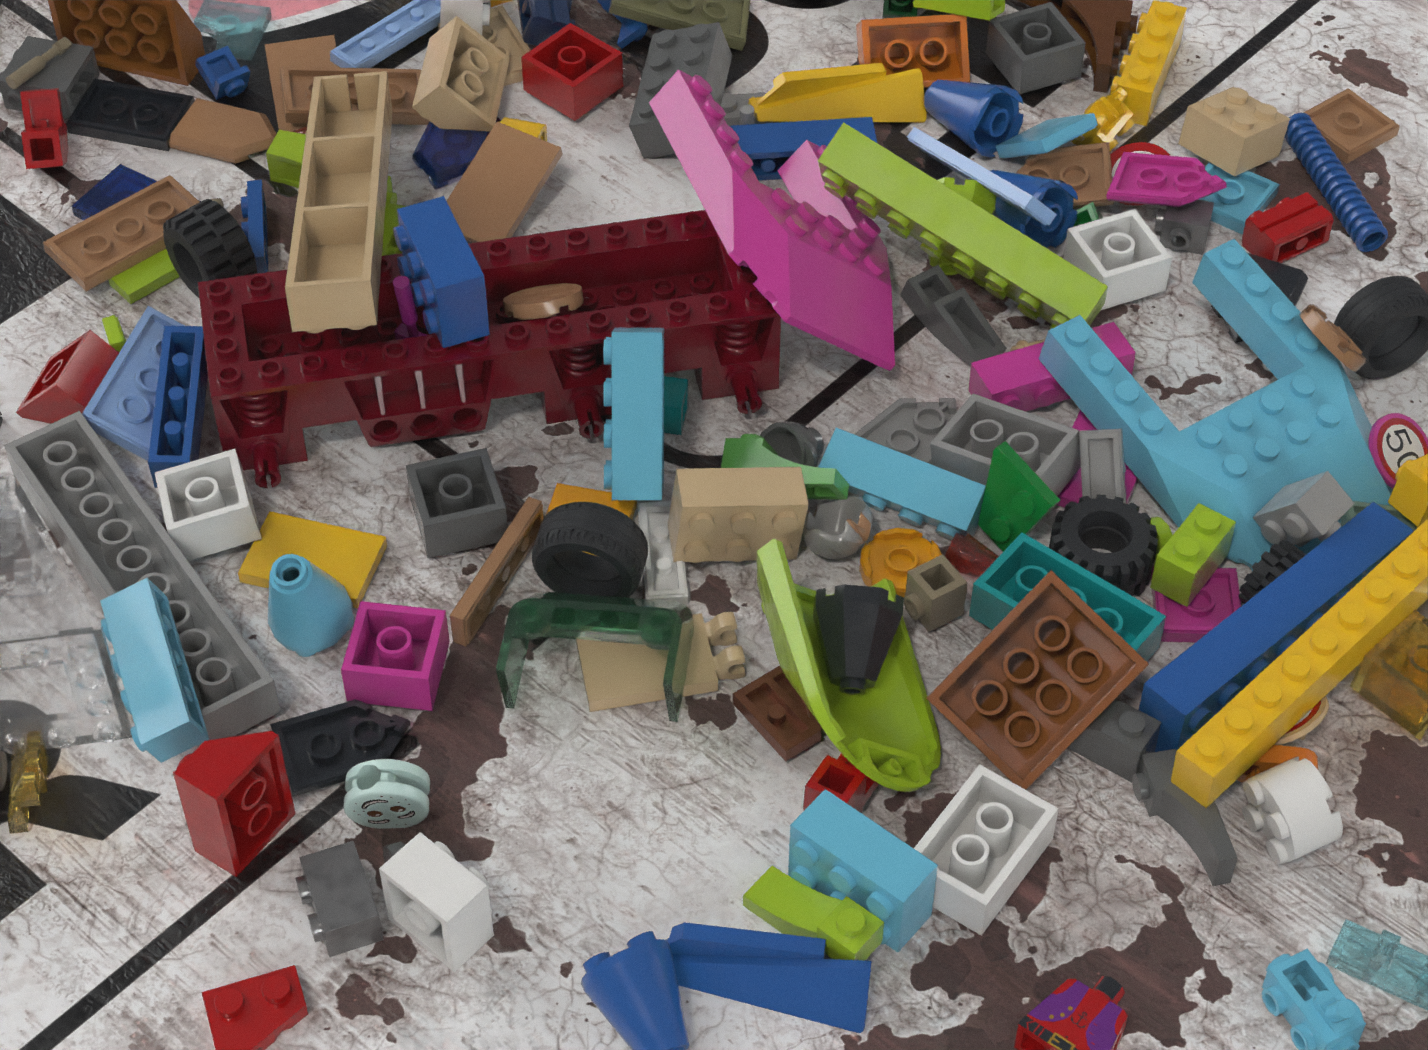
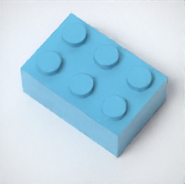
M825 789L790 825L788 876L811 889L833 898L843 900L847 896L884 922L881 944H886L896 952H899L932 916L938 865Z

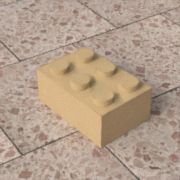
M801 467L676 469L667 524L673 562L757 560V550L772 539L782 541L787 560H796L809 505Z

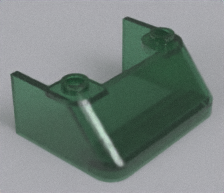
M540 592L520 600L512 606L508 613L496 666V673L505 707L515 708L529 639L553 637L643 644L652 649L669 650L663 687L669 721L678 722L694 633L691 610L685 604L677 601L558 592Z

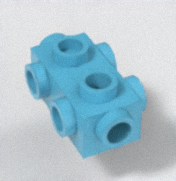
M1305 949L1293 956L1283 954L1268 965L1262 985L1263 1002L1272 1015L1278 1016L1282 1014L1291 1025L1290 1035L1298 1050L1359 1049L1360 1045L1358 1043L1366 1025L1363 1015L1355 1002L1346 999L1336 986L1333 976L1325 964L1318 962L1311 952Z

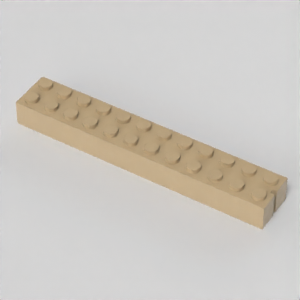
M387 71L354 74L359 109L357 111H352L347 74L314 77L285 283L292 332L319 333L333 328L360 330L371 325H377L393 112Z

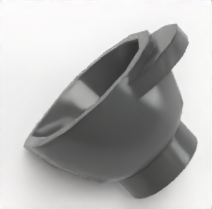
M786 421L776 422L760 434L778 453V456L795 463L817 467L818 458L824 450L821 434L815 428H807L803 424Z

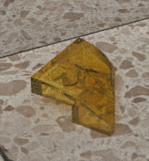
M41 730L26 733L18 739L12 748L8 803V827L10 834L28 832L29 806L40 805V793L47 792L48 754Z

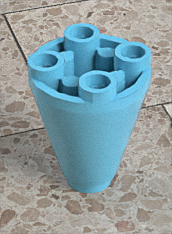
M285 554L279 557L272 565L269 575L268 624L275 639L286 649L295 651L302 657H310L316 652L335 645L354 624L353 603L345 586L304 557L295 554Z

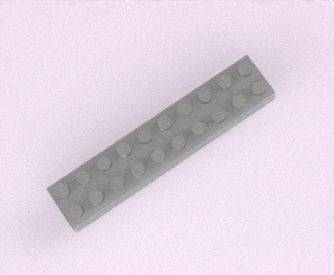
M80 411L4 445L14 478L99 602L145 578H148L167 596L209 740L233 737L281 712L275 683L271 675Z

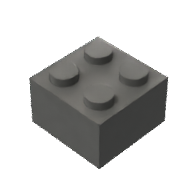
M1049 2L991 19L988 27L986 54L1019 94H1023L1080 77L1086 43L1053 3Z
M487 448L406 465L410 500L427 558L499 542L508 528L506 506Z

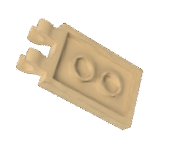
M702 613L575 634L589 711L594 712L718 691V680L745 677L746 673L743 665L745 663V656L742 646L727 647L713 657L710 646H728L737 643L735 632L737 624L734 613H720L704 623Z

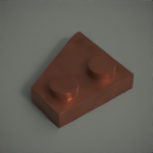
M780 666L733 693V705L785 762L821 740L820 724L786 678Z

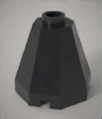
M846 584L835 586L834 595L826 596V588L816 591L813 619L830 683L840 686V692L859 695L864 694L866 688L875 686L903 615L904 597L896 594L893 602L888 600L889 591L883 588Z

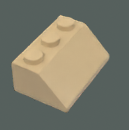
M456 16L429 38L412 108L439 129L491 131L496 124L510 58Z

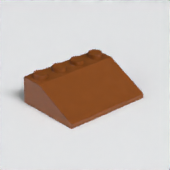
M48 0L57 40L66 37L73 44L93 47L98 66L188 86L198 73V69L195 66L196 59L205 55L202 35L177 0Z
M1051 570L926 699L1007 778L1026 790L1149 663Z

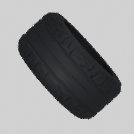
M1390 276L1376 280L1356 292L1339 311L1334 324L1337 327L1339 326L1353 340L1366 358V363L1355 372L1356 374L1368 379L1386 378L1407 369L1428 350V294L1413 279L1406 276Z
M572 502L552 509L543 519L532 550V563L535 572L544 584L557 594L583 604L608 605L629 598L638 588L648 557V542L640 527L622 512L603 504Z

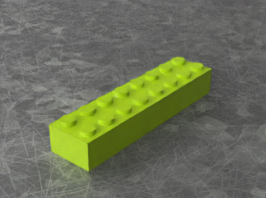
M843 122L818 159L823 182H825L824 188L840 199H843L845 195L857 202L856 208L866 216L875 219L878 215L889 222L887 227L896 235L907 239L910 235L921 242L920 248L928 255L939 259L942 255L954 263L952 268L960 275L968 279H972L973 276L986 283L984 288L989 293L1002 300L1006 296L1019 304L1017 309L1033 320L1041 317L1052 324L1050 329L1079 315L1090 326L1104 306L1108 290L1107 285Z

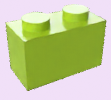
M1198 503L1157 554L1150 588L1188 607L1228 556L1236 521Z

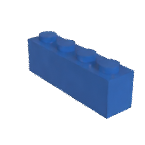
M872 117L730 126L739 136L738 144L741 150L751 158L753 162L751 168L758 181L782 179L778 170L806 140L819 147L822 145L828 146L843 122L877 143Z
M164 326L148 455V465L155 488H158L155 472L199 459L208 381L203 326Z

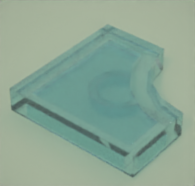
M204 0L194 19V24L200 32L207 33L216 39L217 50L228 46L236 59L252 60L272 15L270 7Z

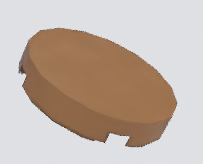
M569 283L536 286L517 291L503 299L505 315L508 317L513 316V318H518L519 320L556 316L555 314L560 313L559 308L561 306L568 305L569 310L573 311L582 306L584 302L582 286Z
M1309 304L1300 313L1303 322L1337 359L1350 370L1356 372L1366 363V358L1362 355L1363 352L1339 326L1337 327L1330 320L1325 321L1327 314L1314 304Z

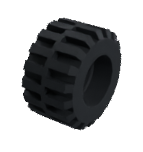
M211 199L203 200L166 220L163 224L164 242L170 260L180 278L198 298L197 282L257 274L255 256L245 233L233 216L216 201Z
M1098 494L1095 499L1084 496L1079 498V503L1071 501L1066 504L1065 510H1060L1055 517L1049 548L1129 595L1140 596L1144 592L1145 585H1148L1151 579L1158 539H1156L1157 529L1155 525H1150L1151 518L1147 513H1139V506L1134 503L1129 505L1123 503L1124 499L1116 496L1114 499H1108L1106 495ZM1093 549H1104L1112 553L1098 552Z

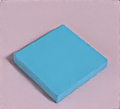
M1094 113L1048 119L996 145L999 158L1002 159L1044 154L1096 128L1098 124Z
M1209 162L1205 166V170L1212 176L1217 175L1226 182V188L1199 200L1214 203L1211 221L1243 235L1246 219L1253 212L1258 210L1263 212L1278 194L1280 184L1250 171L1243 172L1234 177Z

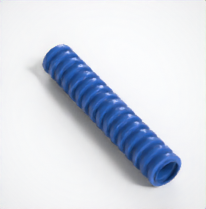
M1296 113L1290 116L1284 138L1288 145L1291 146L1292 151L1296 154L1302 166L1305 167L1312 181L1315 182L1322 196L1325 197L1332 211L1335 212L1342 226L1345 227L1346 232L1350 235L1358 250L1370 252L1379 248L1388 237L1386 227L1383 226L1375 211L1372 210L1371 205L1367 203L1366 198L1362 195L1360 189L1357 188L1356 183L1351 179L1350 174L1347 173L1341 161L1336 157L1335 152L1332 151L1311 117L1306 113Z

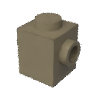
M942 554L907 572L906 593L904 597L905 609L914 620L918 619L926 630L930 632L964 615L968 582Z

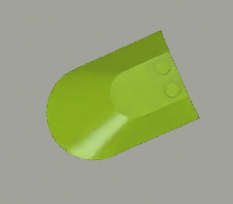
M772 539L757 550V585L762 600V610L766 615L776 656L786 678L836 748L863 774L878 784L895 791L912 792L924 787L931 781L932 772L940 765L941 746L936 722L930 703L926 699L927 693L903 615L875 686L866 688V692L859 695L840 692V686L830 683L813 619L816 591L793 582L783 543L777 539ZM884 578L877 584L870 586L888 590V600L894 602L896 591L891 580Z

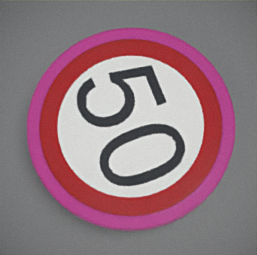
M1400 413L1382 416L1373 424L1369 434V449L1379 473L1386 484L1393 489L1397 481L1395 475L1400 466L1407 460H1415L1428 454V438L1413 419Z

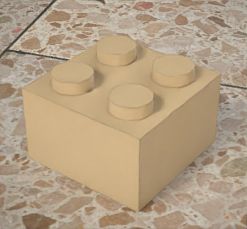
M1231 87L1188 106L1178 144L1235 177L1280 155L1290 118L1279 113L1274 106L1262 103L1249 96L1248 92L1244 89Z

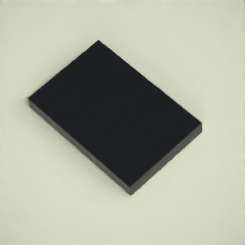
M95 78L68 119L66 126L70 134L169 151L171 133L195 99L191 95Z

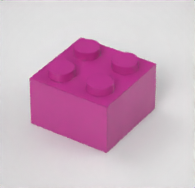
M360 601L341 668L346 701L356 699L373 705L433 711L450 643L446 610Z

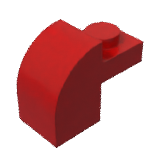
M59 88L21 91L20 96L25 130L21 132L26 169L64 166L67 163L68 136L66 122L64 123Z
M842 753L838 759L826 755L805 785L803 810L826 789L862 813L864 805L879 784L858 770Z

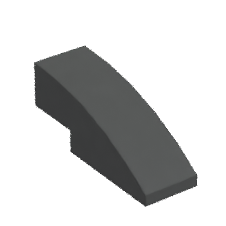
M939 265L907 280L900 296L923 325L961 360L971 366L972 362L1000 355L1006 351V346L963 287L956 291Z

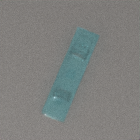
M1346 919L1328 956L1326 965L1428 1011V956L1400 944L1401 937L1383 930L1380 935Z

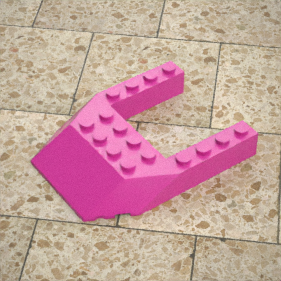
M678 69L652 98L649 104L728 255L738 266L749 267L758 279L753 285L771 303L784 322L891 371L895 367L892 285L887 248L879 236L881 233L879 226L856 208L857 202L846 195L843 199H840L824 188L825 182H823L818 159L827 146L822 145L819 147L806 140L780 167L778 173L792 198L781 188L773 190L758 181L751 168L753 166L751 158L741 150L738 144L739 136L728 126L724 119L726 115L724 109L714 101L711 95L712 87L699 75L692 77Z

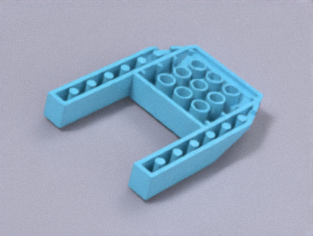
M1235 239L1204 253L1192 283L1278 380L1181 431L1173 425L1081 315L1048 330L1039 356L1040 362L1097 430L1123 429L1125 464L1175 524L1180 527L1198 503L1236 521L1229 554L1226 558L1236 563H1243L1250 568L1255 562L1259 563L1261 555L1265 551L1269 553L1271 546L1274 544L1265 539L1261 533V527L1252 517L1284 486L1329 471L1352 501L1390 505L1388 500L1392 493L1391 487L1386 484L1379 473L1368 445L1372 426L1340 360L1311 332L1301 319V312ZM1317 537L1304 546L1297 548L1308 554L1324 540L1320 541Z

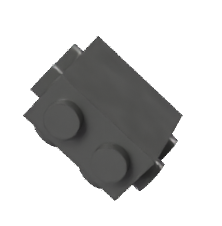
M27 36L20 48L14 52L13 58L6 69L0 73V93L2 94L5 108L23 111L21 91L59 88L63 118L69 119L94 79H97L100 75L94 48L72 44V47L61 56L57 55L47 62L43 70L18 88L12 89L7 84L6 77L35 56H41L52 48V44L57 42L55 40Z

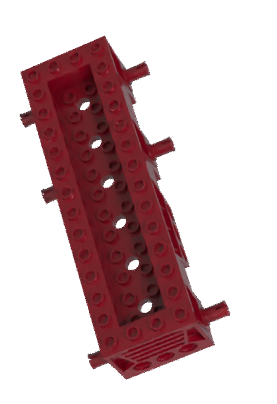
M705 210L469 243L468 245L485 278L490 335L442 348L436 333H428L423 318V306L416 307L418 316L416 325L417 330L426 335L398 340L395 338L394 331L403 322L393 280L401 276L397 257L403 256V253L382 256L377 325H371L360 330L333 328L319 333L292 332L285 290L287 270L197 282L210 396L222 451L236 449L243 470L254 469L255 483L261 488H268L267 475H270L272 488L279 485L282 478L279 465L308 461L303 428L356 420L370 447L484 430L492 399L540 392L546 424L577 420L579 433L582 437L590 439L588 426L591 425L594 438L604 432V423L601 416L612 414V406H604V381H606V378H612V365H604L603 348L604 339L612 337L614 328H664V373L694 369L702 400L735 395L738 411L742 414H748L746 401L749 403L751 413H755L762 407V400L758 392L779 389L781 317L774 310L771 303L753 285L758 279L749 267L738 266L728 255ZM569 283L582 286L584 302L582 306L573 311L569 310L568 305L559 308L560 313L552 317L519 320L518 318H513V316L508 317L505 315L503 299L517 291L549 284Z

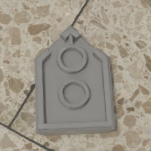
M899 398L854 435L932 465L930 443L956 414V399L939 398V402H916V398Z

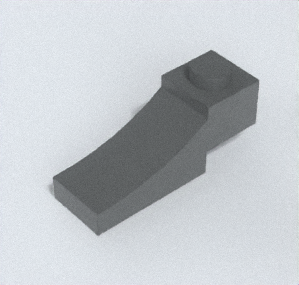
M1176 749L1142 754L1138 771L1132 776L1133 790L1137 800H1143L1149 817L1158 815L1183 837L1202 863L1212 886L1230 883L1237 862V855L1216 802L1214 801L1205 808L1171 782Z

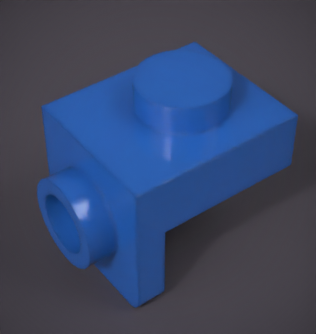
M228 46L196 59L195 66L216 100L225 96L235 97L248 86L251 71L247 65L240 67Z

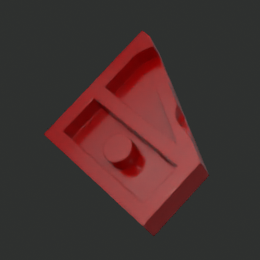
M295 965L201 992L215 1050H265L276 1041L282 1031L291 1029L308 1015Z

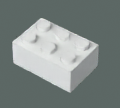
M979 764L914 847L915 850L938 865L933 908L982 936L1053 840L1059 808Z

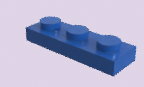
M262 180L247 181V196L241 197L243 219H248L247 222H241V228L252 247L257 265V273L269 272L267 206Z

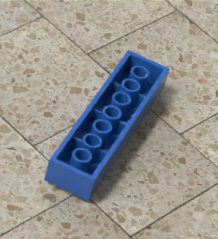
M1372 502L1146 681L1138 710L1162 722L1155 752L1171 749L1178 750L1411 535L1414 530L1381 506Z

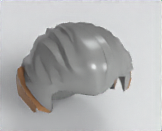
M851 496L847 500L820 504L816 507L814 516L811 512L806 514L802 533L804 542L812 552L828 559L849 557L855 554L859 547L868 540L873 525V514L861 496Z

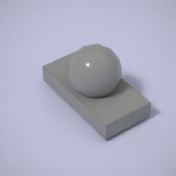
M1123 429L1079 431L1082 497L1089 496L1091 499H1095L1098 494L1106 495L1108 499H1114L1116 496L1123 498V503H1126Z

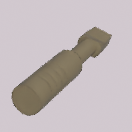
M66 37L52 44V48L41 56H35L7 76V84L12 89L18 88L43 70L47 62L57 55L61 56L72 47L73 43Z

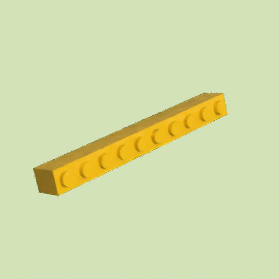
M1428 519L1176 751L1171 776L1173 784L1207 808L1428 599Z

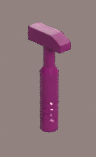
M398 276L393 280V286L403 323L394 331L395 338L398 340L425 336L426 334L417 330L416 322L418 316L409 278Z

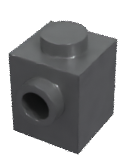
M1196 200L1181 207L1167 206L1166 209L1159 208L1154 230L1161 231V244L1168 249L1203 255L1214 203Z

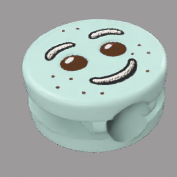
M376 759L359 763L346 774L345 790L347 793L344 797V812L352 821L371 828H406L422 822L427 817L429 812V798L427 795L430 792V777L421 767L401 760Z

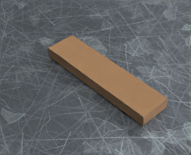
M532 497L527 498L450 614L453 642L465 647L470 644L530 552L544 519L542 501Z

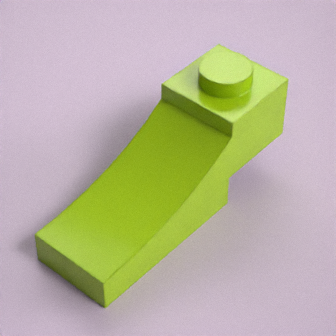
M773 865L743 895V906L782 934L826 939L825 954L832 959L866 960L882 943L884 922L849 897L846 896L843 900L820 893L796 881Z

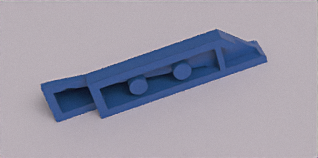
M686 922L672 927L670 937L665 939L672 949L678 986L856 1033H861L865 1029L872 961L825 959L826 939Z

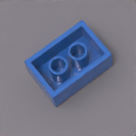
M442 196L398 208L399 226L393 228L397 246L403 253V256L397 257L398 267L401 276H406L411 281L410 285L416 307L423 306L424 308L423 318L428 333H436L442 348L490 335L484 274L445 197Z

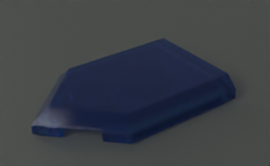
M497 116L496 122H500L501 119ZM429 121L412 155V160L418 168L425 172L435 190L449 185L448 180L464 174L490 131L439 129Z

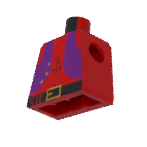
M1102 976L1092 989L1077 979H1067L1018 1023L1014 1048L1017 1050H1117L1128 1018L1126 1011L1117 1006L1125 995L1123 987L1109 976Z

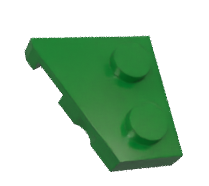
M1006 441L993 450L978 521L980 528L1003 552L1021 533L1028 535L1060 501Z

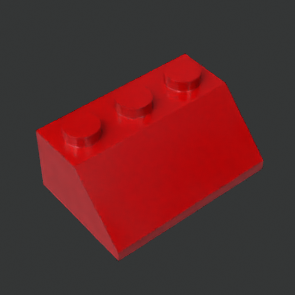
M273 731L204 741L192 754L186 755L173 772L194 851L235 877L245 869L296 814L279 735Z

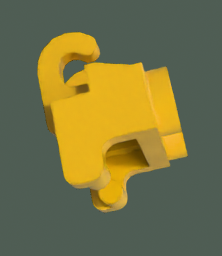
M1120 87L1106 97L1102 96L1086 108L1084 114L1094 113L1098 125L1082 136L1071 140V142L1077 146L1109 142L1110 151L1114 149L1118 144L1114 137L1116 135L1118 137L1122 136L1135 124L1131 119L1133 113L1124 103V100L1128 97L1127 92Z

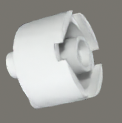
M1299 756L1292 758L1243 782V789L1248 800V805L1242 807L1243 816L1252 831L1262 830L1268 839L1266 841L1268 853L1275 864L1282 865L1286 862L1294 861L1342 837L1343 824L1340 812L1338 810L1331 814L1326 802L1327 799L1333 797V794L1321 773L1306 758L1300 761Z

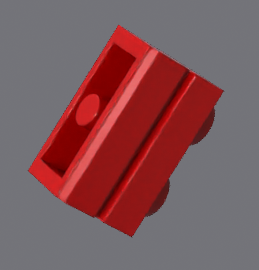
M1308 192L1293 199L1286 197L1275 207L1264 212L1260 210L1255 211L1246 219L1241 241L1242 246L1253 255L1282 263L1328 242L1334 221L1333 215L1322 205L1318 206V201Z

